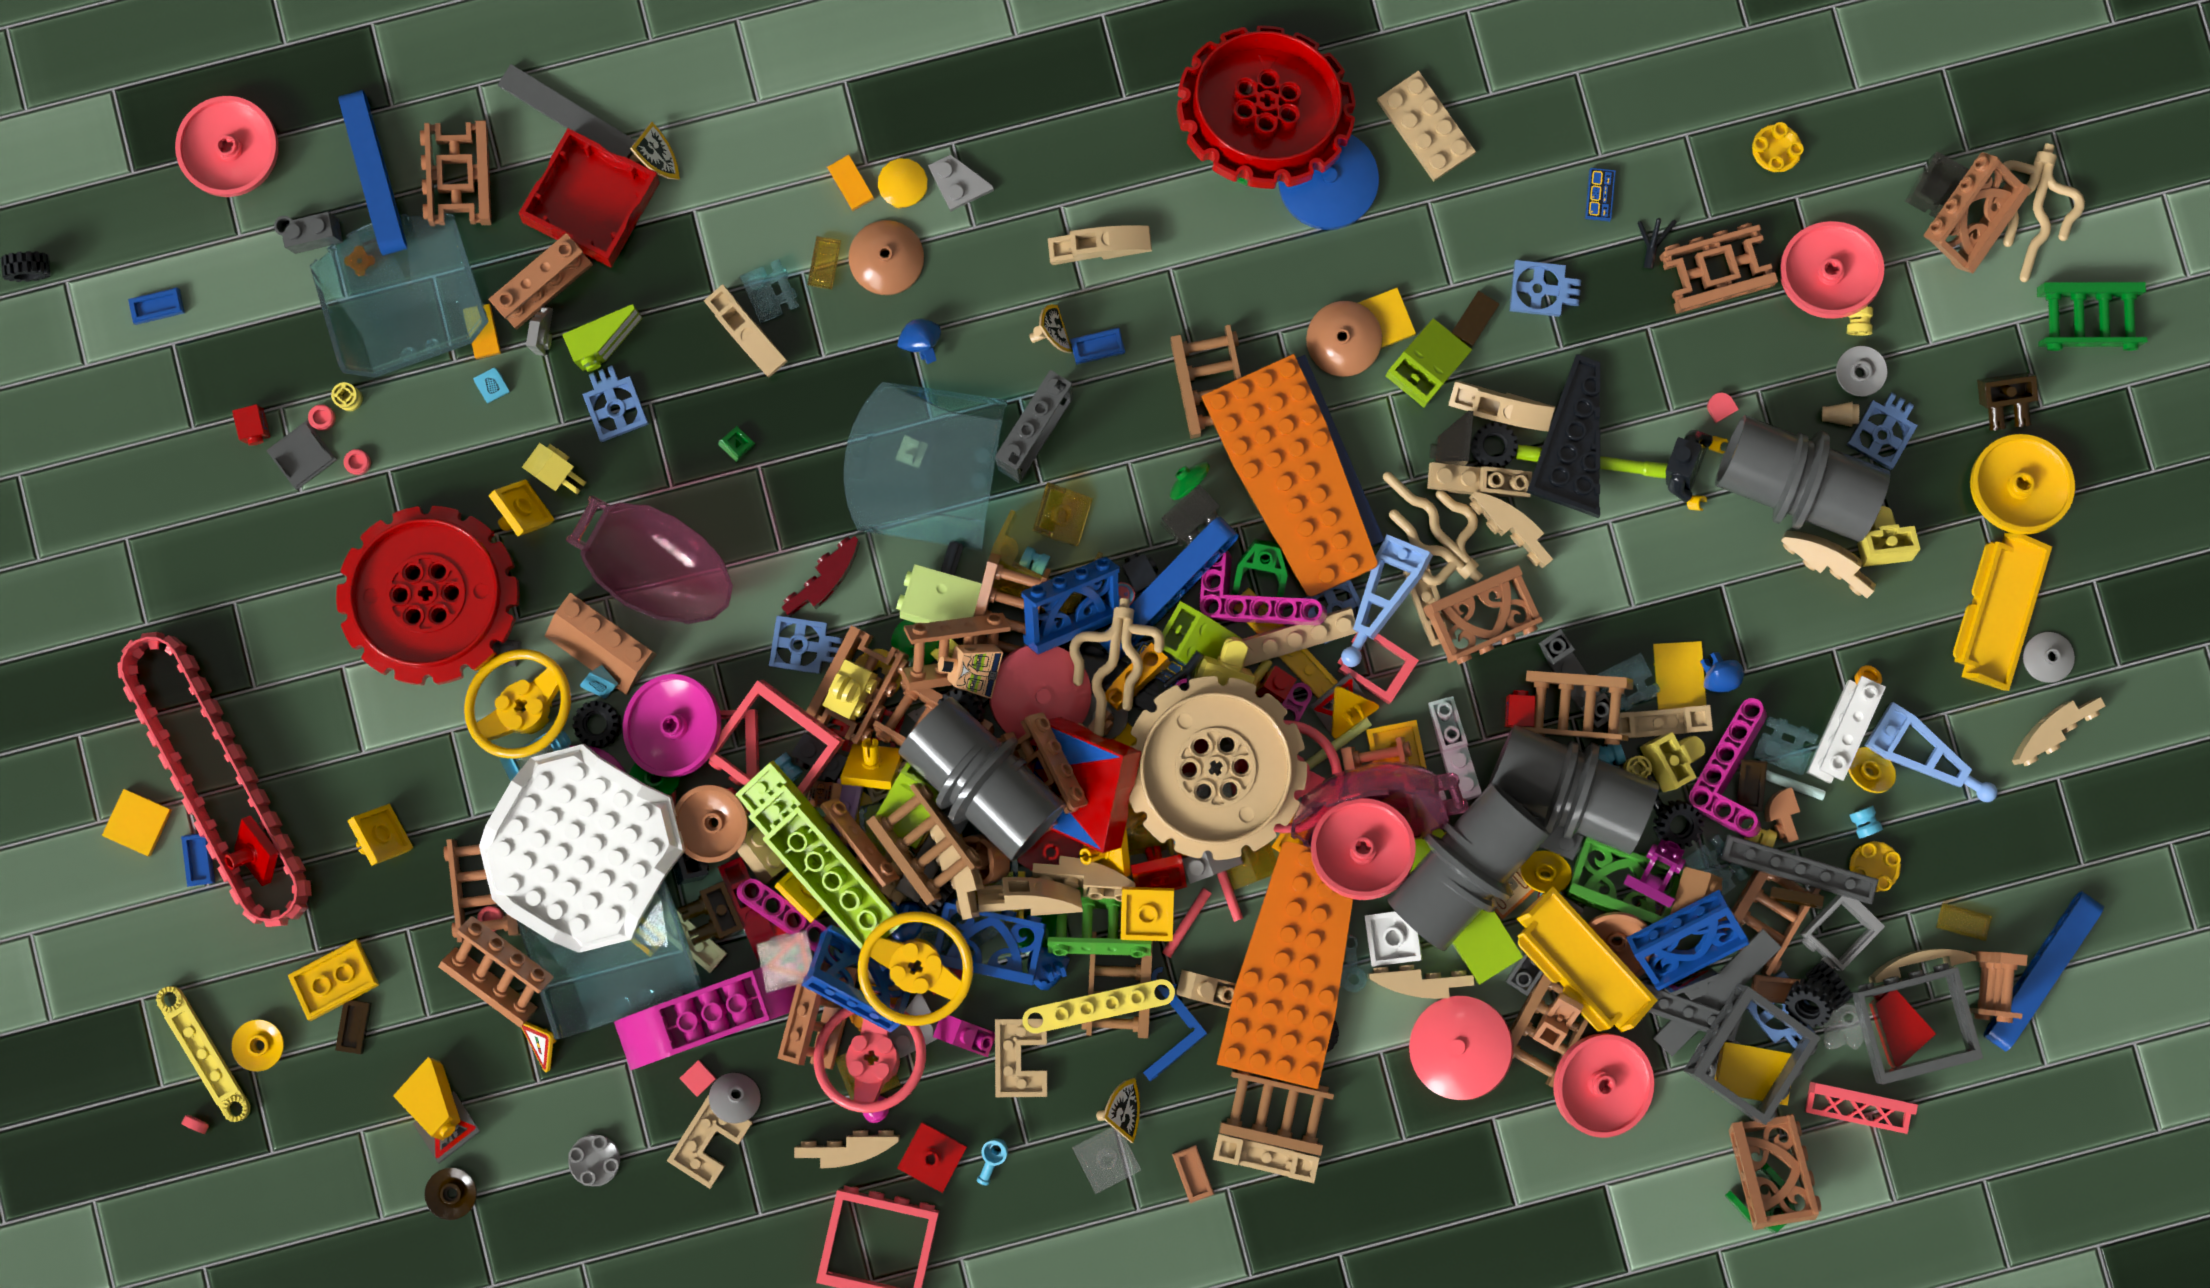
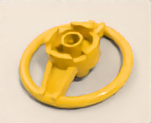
M517 649L499 654L476 673L469 685L464 703L467 728L475 742L492 755L516 759L536 754L551 744L566 724L571 707L570 685L558 663L541 652ZM519 659L533 660L547 667L531 683L522 679L507 686L495 700V707L497 709L476 722L475 700L478 690L485 678L494 669L504 663ZM560 690L561 703L558 716L553 726L541 739L531 745L514 749L500 747L490 742L513 732L531 735L542 730L549 722L550 706L552 707V701ZM525 705L526 710L522 712L521 709Z
M905 912L886 919L869 934L861 948L858 959V979L866 1000L880 1015L902 1025L922 1026L944 1019L963 1002L972 983L973 959L965 938L950 922L931 913ZM908 922H923L940 928L953 939L960 951L963 964L962 979L958 978L941 963V957L936 947L930 942L915 938L902 943L881 936L895 926ZM869 958H873L890 969L891 979L902 990L919 994L929 990L950 999V1001L935 1012L918 1016L905 1015L890 1009L881 1002L872 989L868 975ZM919 960L922 969L915 972L911 971V966H908V964Z

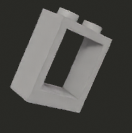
M1837 895L1800 935L1804 938L1803 944L1812 952L1817 951L1823 956L1821 961L1827 963L1832 969L1835 968L1836 970L1843 971L1885 926L1860 901ZM1842 904L1867 930L1837 959L1813 933Z

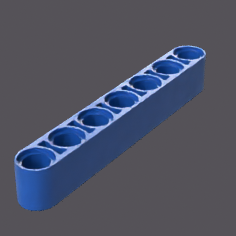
M364 90L339 96V104L380 252L385 256L408 249L407 241L367 96Z
M1222 517L1214 519L1130 605L1129 608L1134 609L1133 624L1154 626L1236 542L1239 536L1238 533ZM1132 634V646L1134 647L1145 635ZM1111 640L1099 642L1109 653ZM1122 644L1120 645L1119 659L1126 655Z
M2080 891L2073 898L2013 987L2011 1012L2022 1013V1019L2013 1018V1023L1996 1021L1997 1016H1994L1983 1033L1986 1039L2005 1052L2014 1045L2104 910L2102 904L2083 891Z

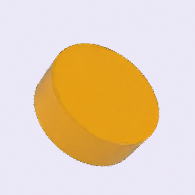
M1862 666L1855 674L1856 684H1858L1861 676L1876 683H1882L1881 673L1872 666Z

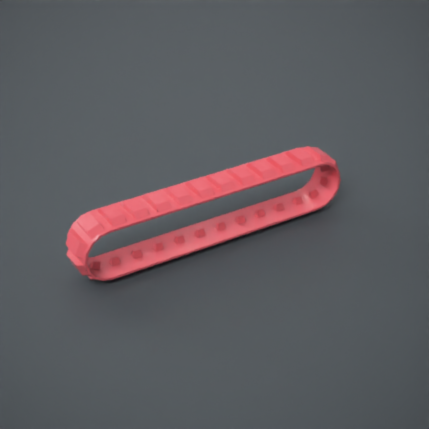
M160 632L142 633L140 639H131L121 651L123 655L118 663V675L126 685L123 690L129 701L136 704L137 709L135 713L141 724L147 725L149 731L146 734L153 747L159 748L161 753L158 757L164 768L171 771L173 776L170 779L176 791L182 792L184 796L182 802L188 814L194 815L196 819L194 825L200 837L206 838L208 842L206 848L211 858L217 860L220 864V867L217 869L223 881L229 882L232 889L229 892L236 905L242 906L244 909L243 915L254 924H261L264 921L266 927L286 926L289 919H299L308 908L306 902L308 901V896H312L311 882L306 880L303 874L306 869L300 857L293 855L291 850L294 846L288 834H282L280 830L282 823L276 812L270 811L268 805L271 802L264 789L258 788L256 783L259 779L253 768L245 764L244 761L247 757L241 745L234 743L233 738L235 734L229 722L222 720L221 716L224 713L217 700L211 699L209 694L212 690L206 679L199 676L198 671L200 667L194 656L185 652L187 646L176 637L170 635L165 637ZM159 643H164L167 645L165 652L170 656L174 654L179 663L177 665L179 672H183L190 684L189 691L192 695H196L202 707L200 711L203 717L208 718L214 730L212 734L215 740L219 739L226 752L224 755L226 761L231 762L238 775L236 777L238 784L243 785L249 796L247 800L249 805L256 809L261 819L259 824L263 830H267L273 845L279 851V855L285 865L283 869L286 875L290 874L294 884L292 886L294 900L288 902L285 906L287 910L282 915L280 910L271 911L270 917L263 914L265 908L260 904L256 906L251 897L253 893L250 887H246L239 874L240 868L237 867L234 870H230L226 865L225 855L229 854L227 851L229 847L226 841L223 842L215 828L217 827L215 820L209 817L204 807L205 801L203 797L198 796L192 784L194 780L191 774L187 775L180 761L182 759L179 752H175L169 740L170 734L167 729H163L157 717L159 713L155 707L151 706L145 695L147 691L144 685H140L138 681L137 661L145 654L144 651L147 648H150V650L159 649Z

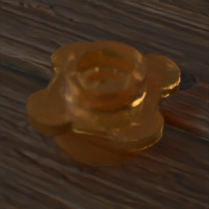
M356 246L354 247V252L345 257L344 263L346 266L354 269L356 275L363 276L366 273L365 270L375 264V258L368 255L364 251V247ZM359 258L362 259V262H361V263H358V262H357V260H358Z

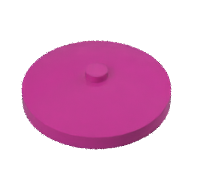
M679 674L658 676L641 686L631 698L623 719V738L631 758L645 771L662 777H681L700 768L714 752L721 732L720 709L713 694L701 682Z

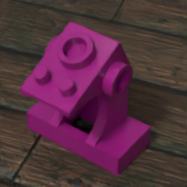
M1661 839L1658 846L1653 843L1646 856L1651 860L1641 878L1638 879L1628 873L1623 884L1670 908L1675 898L1665 893L1664 890L1673 873L1679 874L1686 860L1682 859L1685 851L1672 841ZM1656 860L1670 866L1664 880L1650 873Z

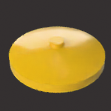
M2015 434L2002 437L1983 450L1972 468L1970 488L1978 510L1993 525L2010 533L2034 534L2049 529L2067 513L2074 498L2075 479L2069 462L2058 448L2036 436Z

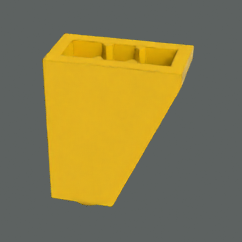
M427 1057L393 1096L431 1137L444 1140L454 1133L460 1118L443 1064L440 1061Z

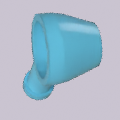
M999 1138L990 1139L982 1147L981 1153L985 1164L977 1178V1182L982 1185H989L994 1167L1002 1164L1007 1158L1008 1147L1006 1142ZM994 1145H998L1001 1151L995 1150Z

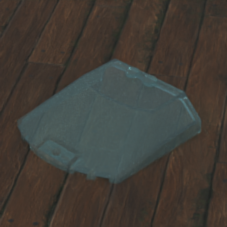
M423 212L422 215L410 217L408 214H400L408 249L385 256L380 252L372 223L367 224L347 234L348 238L343 243L337 246L334 244L327 248L328 253L319 261L315 259L310 265L337 363L343 373L374 378L471 344L489 322L454 215L445 214V225L435 224V226H430L428 219L423 218Z
M882 382L869 396L858 413L851 429L845 452V495L857 530L949 545L951 541H956L963 544L964 548L983 551L985 523L996 463L995 456L998 451L1007 400Z
M665 879L641 918L635 937L632 940L578 953L550 941L517 920L528 957L554 976L553 980L544 988L540 995L555 1040L593 1030L703 988Z

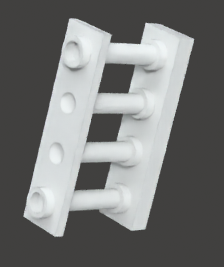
M1864 676L1860 677L1858 684L1851 680L1847 681L1806 773L1827 783H1832L1834 777L1844 781L1883 695L1885 686Z

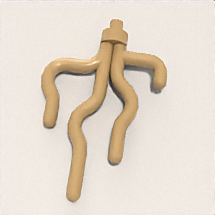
M2048 143L2044 145L2043 151L2037 152L2033 165L2015 160L2003 163L2009 170L2030 175L2029 181L2026 184L2031 189L2028 195L2035 191L2037 187L2033 201V211L2040 223L2041 229L2028 246L2020 273V280L2022 282L2029 281L2038 249L2050 235L2051 223L2043 209L2048 188L2057 194L2071 197L2075 203L2074 208L2065 216L2058 235L2059 240L2066 241L2068 239L2072 224L2081 216L2085 207L2084 197L2079 190L2060 184L2054 179L2053 169L2057 156L2053 154L2055 146ZM2018 211L2008 223L2003 244L2006 247L2013 245L2019 224Z
M1385 472L1383 474L1384 481L1412 506L1426 510L1429 516L1431 533L1444 546L1423 544L1414 526L1397 510L1389 512V517L1407 534L1410 544L1429 551L1433 556H1440L1448 562L1436 576L1431 575L1425 570L1421 580L1428 585H1441L1456 570L1465 580L1470 577L1477 583L1483 575L1476 569L1479 564L1465 550V543L1474 534L1478 526V518L1474 510L1466 504L1456 502L1443 490L1436 492V497L1451 511L1463 514L1468 520L1467 526L1459 534L1456 542H1454L1440 528L1439 514L1434 504L1426 498L1414 495L1391 472Z
M1120 598L1119 607L1114 608L1112 625L1107 631L1081 632L1071 640L1069 646L1070 657L1074 663L1073 683L1076 686H1080L1084 678V660L1080 653V645L1085 641L1107 642L1111 640L1109 659L1105 665L1096 671L1092 679V691L1096 698L1093 733L1101 737L1104 735L1107 706L1102 681L1117 666L1120 645L1122 644L1125 654L1133 663V669L1126 678L1122 708L1125 711L1132 709L1134 687L1143 671V660L1131 643L1132 634L1152 636L1154 638L1155 652L1161 653L1164 650V635L1157 627L1133 624L1134 609L1129 608L1130 599Z

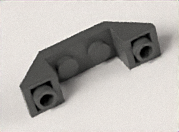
M1561 629L1539 643L1554 673L1588 675L1573 654L1575 649ZM1574 686V690H1571V699L1584 714L1586 691H1583L1584 686ZM1596 692L1594 726L1598 728L1609 721L1610 700L1605 693L1601 694L1600 692Z

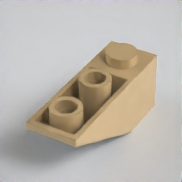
M1182 970L1176 995L1230 1009L1236 983Z

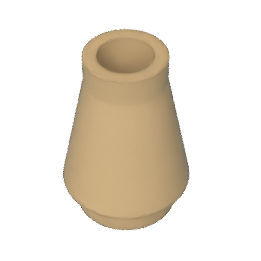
M1848 402L1822 407V422H1831L1852 427V424H1859V404Z

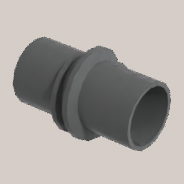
M1744 415L1737 424L1725 449L1716 475L1715 485L1773 508L1772 520L1774 523L1779 524L1789 514L1792 516V528L1797 530L1807 521L1860 542L1869 533L1879 514L1888 490L1891 474L1889 470L1830 448V436L1827 432L1821 430L1815 433L1809 440L1808 436L1801 432L1794 434Z
M953 697L945 699L930 711L912 730L898 751L899 755L939 792L936 798V805L940 809L952 807L948 817L954 825L969 820L1012 862L1027 852L1046 833L1066 807V803L1026 766L1027 762L1022 757L1018 759L1013 754L1018 744V740L1014 736L1001 743Z
M1516 724L1513 725L1488 783V786L1490 783L1499 786L1532 815L1544 819V827L1550 835L1558 826L1564 827V838L1568 840L1578 833L1629 855L1635 849L1644 831L1659 790V783L1599 759L1600 747L1596 743L1591 742L1581 752L1579 751V744L1570 741L1567 745H1564Z
M1490 783L1454 825L1447 822L1443 826L1446 834L1442 838L1430 833L1426 835L1424 839L1431 849L1430 852L1413 869L1403 884L1387 898L1389 905L1411 928L1442 951L1447 950L1482 910L1487 912H1494L1498 905L1494 896L1508 901L1514 895L1508 881L1550 835L1548 830L1528 810L1494 783Z

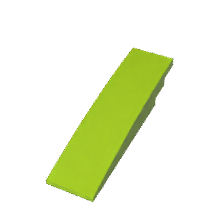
M774 760L767 764L735 794L751 813L749 818L765 835L762 838L764 842L860 950L869 934L880 923L892 916L898 915L856 858ZM900 925L895 926L894 928L890 929L889 931H887V932H886L884 935H882L881 937L887 938V937H888L891 933H893Z
M1405 786L1381 801L1406 797ZM1415 787L1419 816L1424 817L1426 832L1423 833V838L1415 840L1416 852L1411 872L1431 850L1424 839L1426 835L1430 833L1440 838L1445 835ZM1409 807L1396 809L1407 822H1412ZM1482 910L1452 943L1479 985L1523 958L1495 911L1487 912Z

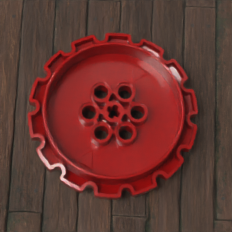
M1257 26L1255 32H1249L1245 27L1221 34L1219 44L1209 41L1193 55L1191 63L1193 67H1186L1184 69L1177 94L1178 97L1183 98L1178 100L1177 117L1180 129L1190 132L1187 137V144L1201 161H1213L1212 170L1233 182L1243 178L1248 181L1247 185L1249 187L1274 189L1279 181L1284 182L1287 187L1312 180L1314 170L1323 173L1339 159L1342 151L1340 146H1347L1353 130L1355 117L1350 114L1353 113L1356 105L1351 83L1342 81L1345 73L1343 67L1331 53L1321 54L1318 51L1319 43L1298 32L1291 36L1284 33V28L1274 26Z
M418 506L397 511L392 515V523L386 524L384 521L379 520L360 536V539L363 541L362 548H351L344 560L340 572L347 577V580L344 584H338L336 591L337 611L341 614H347V619L341 623V628L352 648L356 650L364 648V653L361 656L363 661L383 675H387L391 670H394V678L399 682L423 686L429 677H432L433 682L437 685L460 680L464 677V668L470 667L472 670L477 671L486 665L496 655L493 649L494 643H505L512 631L516 619L509 614V610L519 605L520 595L518 579L514 576H508L509 571L515 567L514 562L502 542L491 543L494 532L473 516H469L465 521H461V513L458 510L442 506H432L428 514H424L423 510ZM439 568H446L445 576L441 579H436V571ZM420 569V576L415 580H411V571ZM452 589H459L458 597L454 600H449V592ZM402 591H407V599L404 602H398V594ZM427 591L433 593L432 597L429 596V600L423 598ZM441 611H446V619L440 623L436 622V615ZM420 612V620L415 624H411L410 618L412 614Z

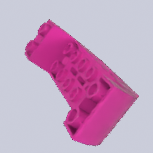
M799 954V955H798L796 958H794V959L800 958V957H802V955ZM801 959L795 963L800 965L803 962V960ZM784 960L778 961L774 966L781 967L780 964ZM794 963L784 964L781 967L800 972ZM767 965L615 1021L614 1024L630 1070L788 1014L799 977L767 970Z

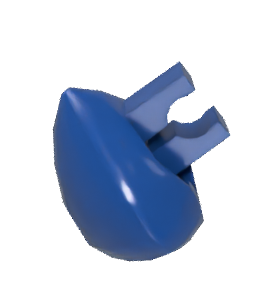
M911 320L903 328L897 346L910 352H919L921 359H925L926 363L930 364L937 361L933 347L940 338L941 328L938 324L929 320Z
M1713 652L1710 654L1713 658L1712 665L1709 659L1700 661L1706 672L1704 688L1710 691L1729 692L1738 688L1743 682V667L1737 660L1723 661L1719 652Z
M905 901L900 903L899 906H896L897 902H892L891 904L897 914L923 912L922 908L914 901ZM923 922L904 923L891 935L902 943L907 940H913L922 930Z
M1041 947L1034 984L1040 990H1049L1055 986L1061 977L1067 976L1065 970L1070 961L1069 957L1048 953V948ZM1033 950L1029 953L1027 960L1028 972L1030 968Z

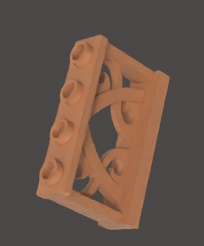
M1982 152L1930 224L1924 237L1930 240L1950 259L1956 268L1973 274L2024 202L2031 189L2026 184H2023L1997 156ZM1993 171H1994V173H1995V179H1994V182H1993V185H1992V177H1991V174H1992ZM2003 179L2006 182V184L2001 189L1999 188V186L2001 184V180ZM1986 198L1984 216L1979 223L1976 222L1967 226L1970 204L1979 199ZM1949 235H1957L1952 241L1946 242ZM1959 244L1961 249L1957 252L1953 247Z
M1519 565L1423 608L1434 627L1447 656L1448 663L1457 661L1459 665L1472 659L1471 654L1479 651L1480 655L1493 650L1494 643L1501 641L1502 645L1515 640V634L1521 631L1524 635L1538 630L1537 624L1543 622V619L1540 617L1521 576L1523 573ZM1509 581L1512 582L1519 599L1511 600ZM1490 592H1495V593H1496V598H1495V599L1501 598V601H1500V602H1493V601H1491V600L1489 599V593H1490ZM1478 596L1479 600L1489 607H1500L1497 620L1491 630L1482 629L1467 622L1475 611L1473 597ZM1460 605H1465L1468 608L1464 618L1460 617L1464 613L1459 610ZM1511 605H1518L1525 610L1526 619L1524 622L1516 623L1514 621V615L1521 614L1517 610H1510ZM1440 611L1453 624L1448 631L1441 618ZM1505 625L1512 628V630L1501 634ZM1457 629L1462 631L1458 636V642L1462 638L1468 641V645L1463 649L1457 648L1452 642V636ZM1476 637L1487 640L1475 646Z
M1788 1114L1787 1116L1775 1117L1767 1125L1756 1121L1732 1123L1729 1128V1135L1753 1230L1816 1220L1819 1211H1821V1202L1819 1197L1814 1195L1812 1187L1815 1185L1814 1175L1811 1170L1808 1171L1806 1164L1808 1153L1806 1147L1801 1145L1799 1138L1802 1135L1799 1121H1795L1794 1115ZM1775 1128L1783 1129L1788 1135V1141L1782 1143L1779 1140L1780 1134H1778L1774 1138L1773 1143L1769 1142V1133ZM1764 1130L1763 1139L1746 1137L1745 1134ZM1790 1148L1792 1150L1793 1156L1787 1152ZM1760 1150H1762V1160L1754 1161L1751 1154L1757 1153L1760 1155ZM1769 1153L1783 1161L1791 1169L1786 1183L1780 1190L1770 1180L1756 1177L1755 1174L1756 1171L1765 1165ZM1798 1178H1799L1801 1187L1795 1186V1184H1796ZM1760 1187H1769L1773 1192L1774 1196L1771 1197V1193L1769 1190L1768 1194L1763 1195L1760 1192ZM1800 1195L1805 1201V1207L1800 1211H1794L1786 1205L1784 1199L1787 1197L1790 1203L1797 1205L1798 1203L1794 1197ZM1779 1204L1785 1213L1766 1217L1765 1212Z

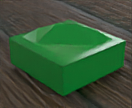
M738 426L718 443L736 462L753 448L755 444Z

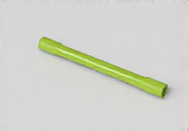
M1518 444L1515 459L1537 462L1542 448ZM1600 456V469L1666 479L1667 463L1641 462Z

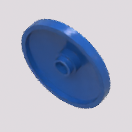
M1350 136L1347 146H1340L1342 149L1340 157L1328 170L1323 173L1314 170L1312 180L1292 187H1287L1282 181L1278 182L1280 196L1284 205L1300 222L1316 229H1340L1358 221L1371 207L1379 185L1378 167L1371 151L1355 136Z

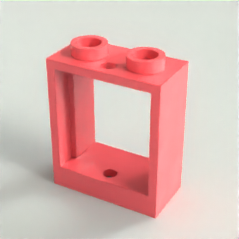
M1356 633V635H1355L1354 638L1352 639V641H1351L1352 643L1354 642V640H1355V638H1356V636H1357L1358 633ZM1377 634L1374 638L1375 642L1405 661L1386 691L1346 666L1341 658L1337 662L1341 665L1338 671L1345 676L1350 674L1358 685L1387 704H1390L1419 660L1380 634Z

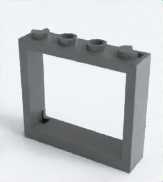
M1052 370L1048 372L995 456L1000 472L1018 483L1022 481L1073 400L1071 382ZM1063 398L1067 399L1064 405L1060 404Z
M1948 963L1933 966L1934 971L1924 973L1923 969L1909 972L1908 978L1899 980L1898 976L1883 979L1884 984L1874 986L1873 982L1859 985L1858 991L1852 992L1876 1083L1883 1085L1983 1059L1958 967H1949ZM1946 977L1966 1049L1884 1070L1865 998Z
M1737 984L1683 1071L1754 1121L1767 1125L1775 1117L1780 1102L1790 1093V1086L1795 1078L1799 1077L1803 1072L1806 1060L1816 1051L1817 1043L1821 1037L1749 986ZM1750 1001L1759 1005L1802 1036V1039L1758 1109L1706 1074V1071Z

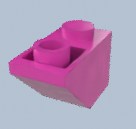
M948 1015L938 1022L933 1037L988 1057L995 1039V1032Z

